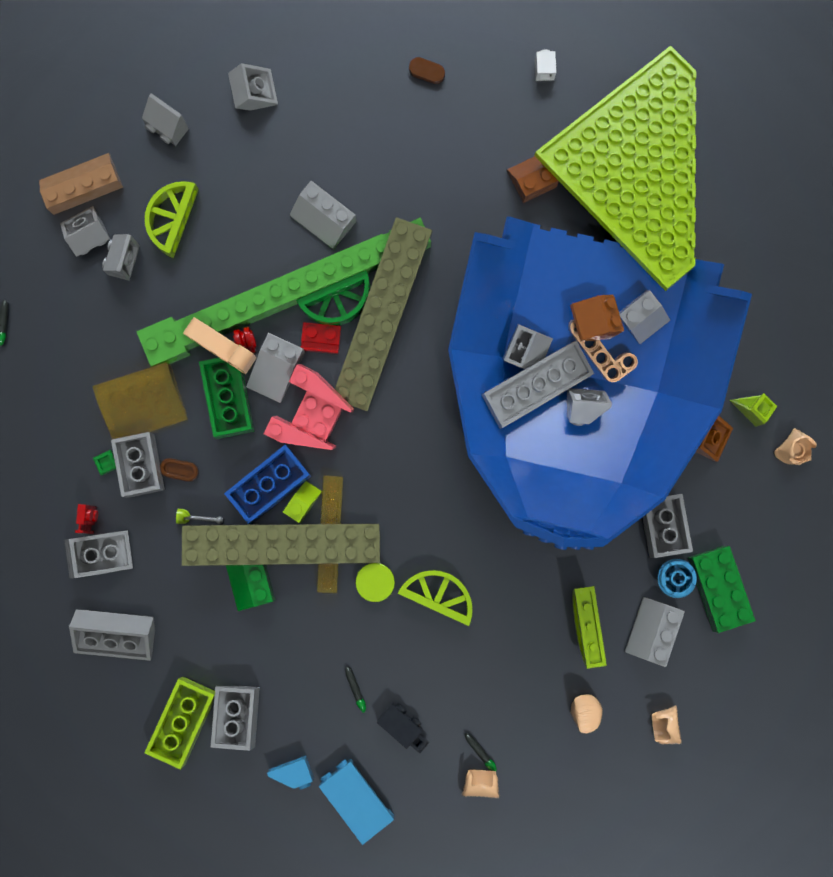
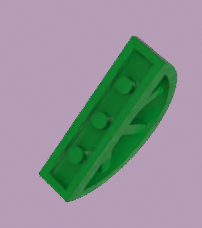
M367 271L360 272L296 301L302 312L318 324L336 326L347 324L357 318L363 311L370 291ZM365 284L363 296L349 292V290ZM339 294L358 301L359 304L346 314ZM332 297L341 317H324ZM323 302L318 315L308 309Z

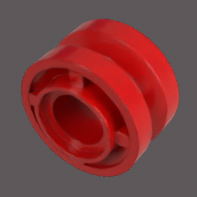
M244 327L243 332L239 329L234 330L233 338L235 344L243 346L252 353L256 352V341L250 327Z

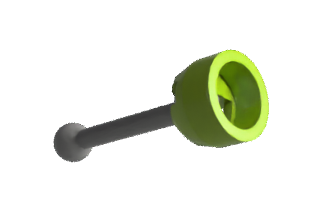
M177 509L176 524H186L190 519L212 521L217 524L223 523V518L220 516L217 518L191 516L187 510Z

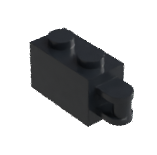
M392 703L377 720V723L404 748L408 749L409 746H412L417 752L421 753L429 744V741L420 734L422 732L420 727L422 723L414 716L410 718L406 714L407 710L398 703L396 705ZM418 737L421 741L416 745L414 740Z

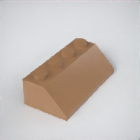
M110 153L39 180L43 201L46 208L53 215L123 188Z

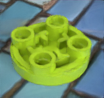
M368 564L357 574V591L367 601H383L390 596L394 589V576L391 570L383 564Z

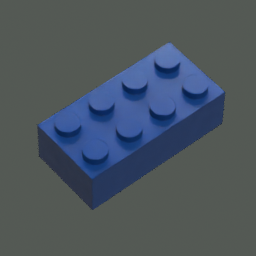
M284 445L224 494L245 521L252 525L309 479L311 475L288 446Z

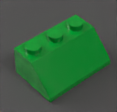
M226 565L238 611L276 601L266 565Z

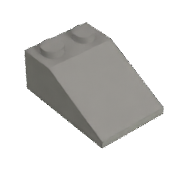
M268 333L259 351L246 388L281 403L290 385L289 380L296 365L300 364L305 354L304 349Z
M128 530L64 540L70 578L133 569Z

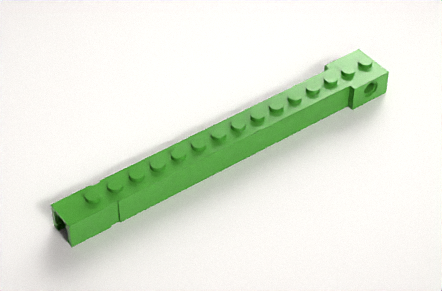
M421 217L411 221V223L425 227ZM391 230L389 233L380 234L177 321L170 317L136 331L150 366L155 370L190 356L189 350L200 346L183 334L193 317L221 335H226L236 329L298 304L297 299L366 270L367 274L376 271ZM429 239V242H428V245H427V248H426V249L431 248V240H430V239Z

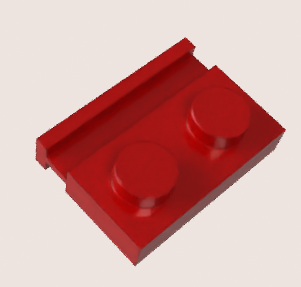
M303 322L300 347L304 351L339 354L341 326Z
M78 504L76 524H79L78 530H75V533L94 534V531H91V527L98 520L97 506Z

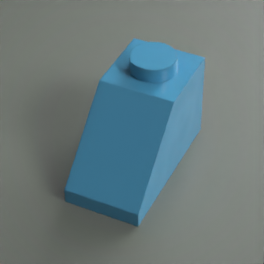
M307 756L271 768L267 772L268 777L293 789L297 787L300 790L307 788L314 779Z

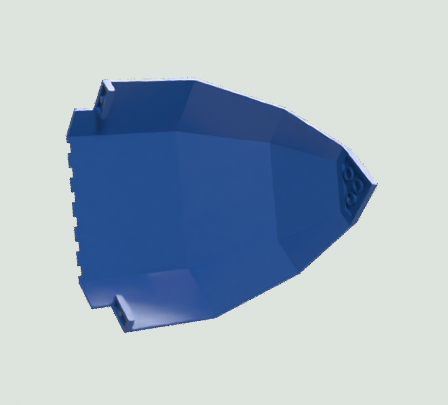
M507 216L502 238L474 232L448 348L467 454L513 525L523 530V534L537 536L541 542H552L554 547L562 550H567V547L580 550L581 547L593 550L594 547H604L666 499L720 415L752 294L741 290L719 287L724 264L695 259L694 268L665 291L623 247H620L618 242L605 239L603 243L593 241L594 237L577 234V237L566 235L567 231L556 228L546 231L540 229L541 225ZM646 290H650L670 319L667 324L641 344L636 341L624 324V331L611 339L600 340L613 359L626 352L634 354L638 359L635 369L619 381L610 382L601 375L581 348L594 374L571 388L605 391L612 402L610 409L590 424H583L582 426L573 425L567 417L566 390L504 428H499L481 394L524 370L503 360L517 324L553 338L545 356L547 357L575 341V338L568 329L569 322L574 319L570 307L571 304L599 295H614L618 311L620 312ZM585 341L587 348L592 347L594 341ZM603 352L598 353L596 356L598 363H602L605 360ZM630 356L624 358L623 364L625 367L630 366L632 359ZM615 368L608 370V377L613 378L616 376L617 371Z

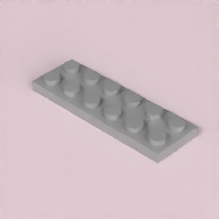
M577 340L481 395L501 429L592 376L594 372Z

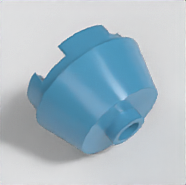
M671 559L661 566L658 572V584L666 595L673 598H682L689 595L695 588L697 581L696 572L687 561Z

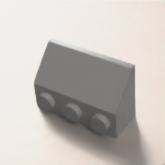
M310 181L300 193L290 213V217L333 250L357 222L356 215L313 181Z
M643 597L625 652L666 667L685 611Z
M215 687L211 748L250 751L255 747L260 687Z

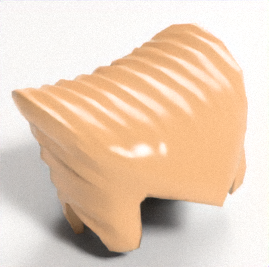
M794 428L789 437H787V440L774 451L776 458L786 464L801 465L811 460V449L816 448L817 444L810 436Z
M586 694L574 699L571 704L570 713L578 730L581 733L587 734L599 727L603 708L596 697Z
M676 705L652 714L654 738L660 744H681L682 740Z
M468 770L462 796L499 798L496 772Z

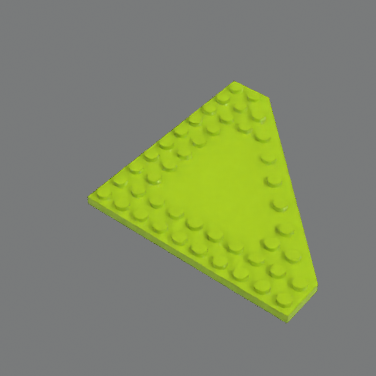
M669 46L548 141L534 155L665 291L694 268L696 233L694 232L696 222V70L672 46Z

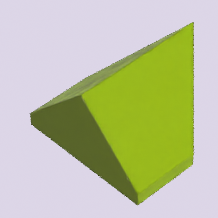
M764 393L758 396L729 400L755 427L765 424L777 408V405Z

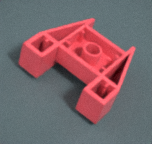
M297 364L289 382L307 392L292 423L277 415L272 416L264 434L280 443L333 450L336 448V445L328 442L330 434L342 410L344 409L351 413L354 411V408L318 372L302 364Z

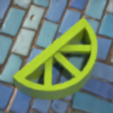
M174 182L162 187L152 196L145 211V227L150 239L161 252L171 258L175 256L199 190L197 185L192 182ZM184 192L179 205L174 194ZM169 197L177 213L160 209L159 206ZM155 214L174 220L154 230ZM170 230L164 246L158 241L156 236Z
M428 570L417 573L410 577L398 592V594L467 626L470 625L472 619L470 595L457 578L446 572ZM436 575L444 577L434 601L425 581V576ZM419 579L425 597L407 589V587ZM449 581H453L460 588L463 595L440 604ZM466 601L467 612L464 615L448 607Z
M591 586L574 589L572 595L573 614L583 662L587 669L607 666L595 588Z

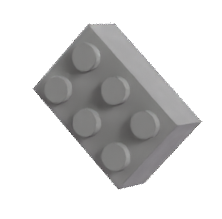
M146 432L111 440L121 497L130 498L165 490L155 435L153 433Z
M683 494L667 496L662 503L642 517L650 558L693 552Z

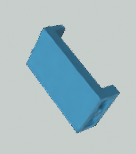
M343 760L336 766L337 770L332 774L328 772L320 779L322 782L319 788L363 845L394 820V814L385 807L355 767L353 760Z

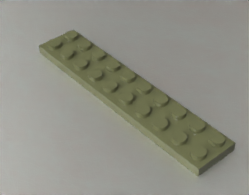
M397 217L395 218L335 390L351 406L365 411L369 410L432 234L431 229Z
M379 524L182 526V566L380 563Z

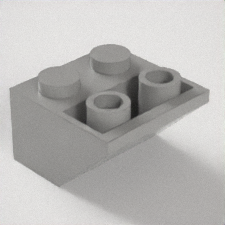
M517 324L503 360L526 369L545 358L553 338Z

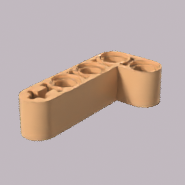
M193 317L183 332L185 336L244 374L248 372L256 360V356L248 349L235 344L195 317Z
M574 319L569 322L568 329L606 380L617 382L636 368L638 359L634 354L626 352L613 359L600 340H595L593 346L587 348L585 341L580 342L577 330L574 331L576 327ZM603 352L605 360L602 363H598L596 356L598 353ZM630 356L632 363L630 366L625 367L623 360L625 357ZM611 368H615L617 371L616 376L613 378H609L607 374Z

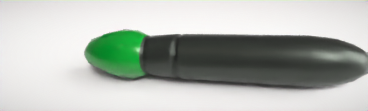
M6 300L2 301L0 307V346L3 345L6 339L5 332L8 316V302Z
M346 667L345 674L355 697L356 705L364 713L366 711V703L362 698L352 670Z
M465 733L466 741L485 763V766L491 771L496 772L497 767L494 761L488 757L472 735Z

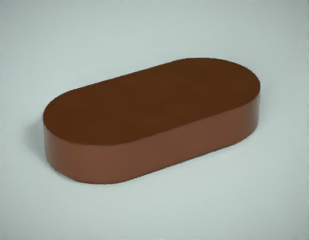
M416 57L410 61L409 71L412 76L432 84H439L444 80L445 70L440 64L421 57Z
M168 458L160 464L162 475L168 478L191 482L199 475L198 467L191 462Z

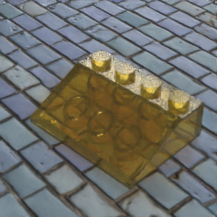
M167 362L93 386L98 406L112 439L151 432L188 420L172 367Z

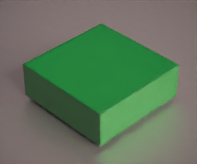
M112 450L93 457L100 475L116 470Z

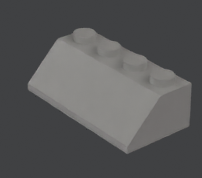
M76 609L69 626L73 653L151 661L155 635L154 617Z

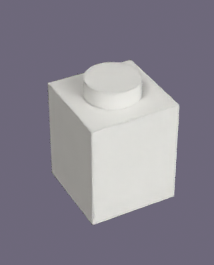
M545 49L536 52V81L554 80L556 75L555 51Z

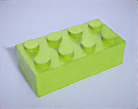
M183 676L179 678L145 750V754L181 770L186 765L214 703L215 691Z

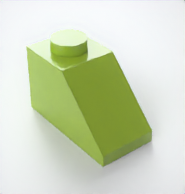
M305 481L292 497L283 513L298 523H302L322 491Z

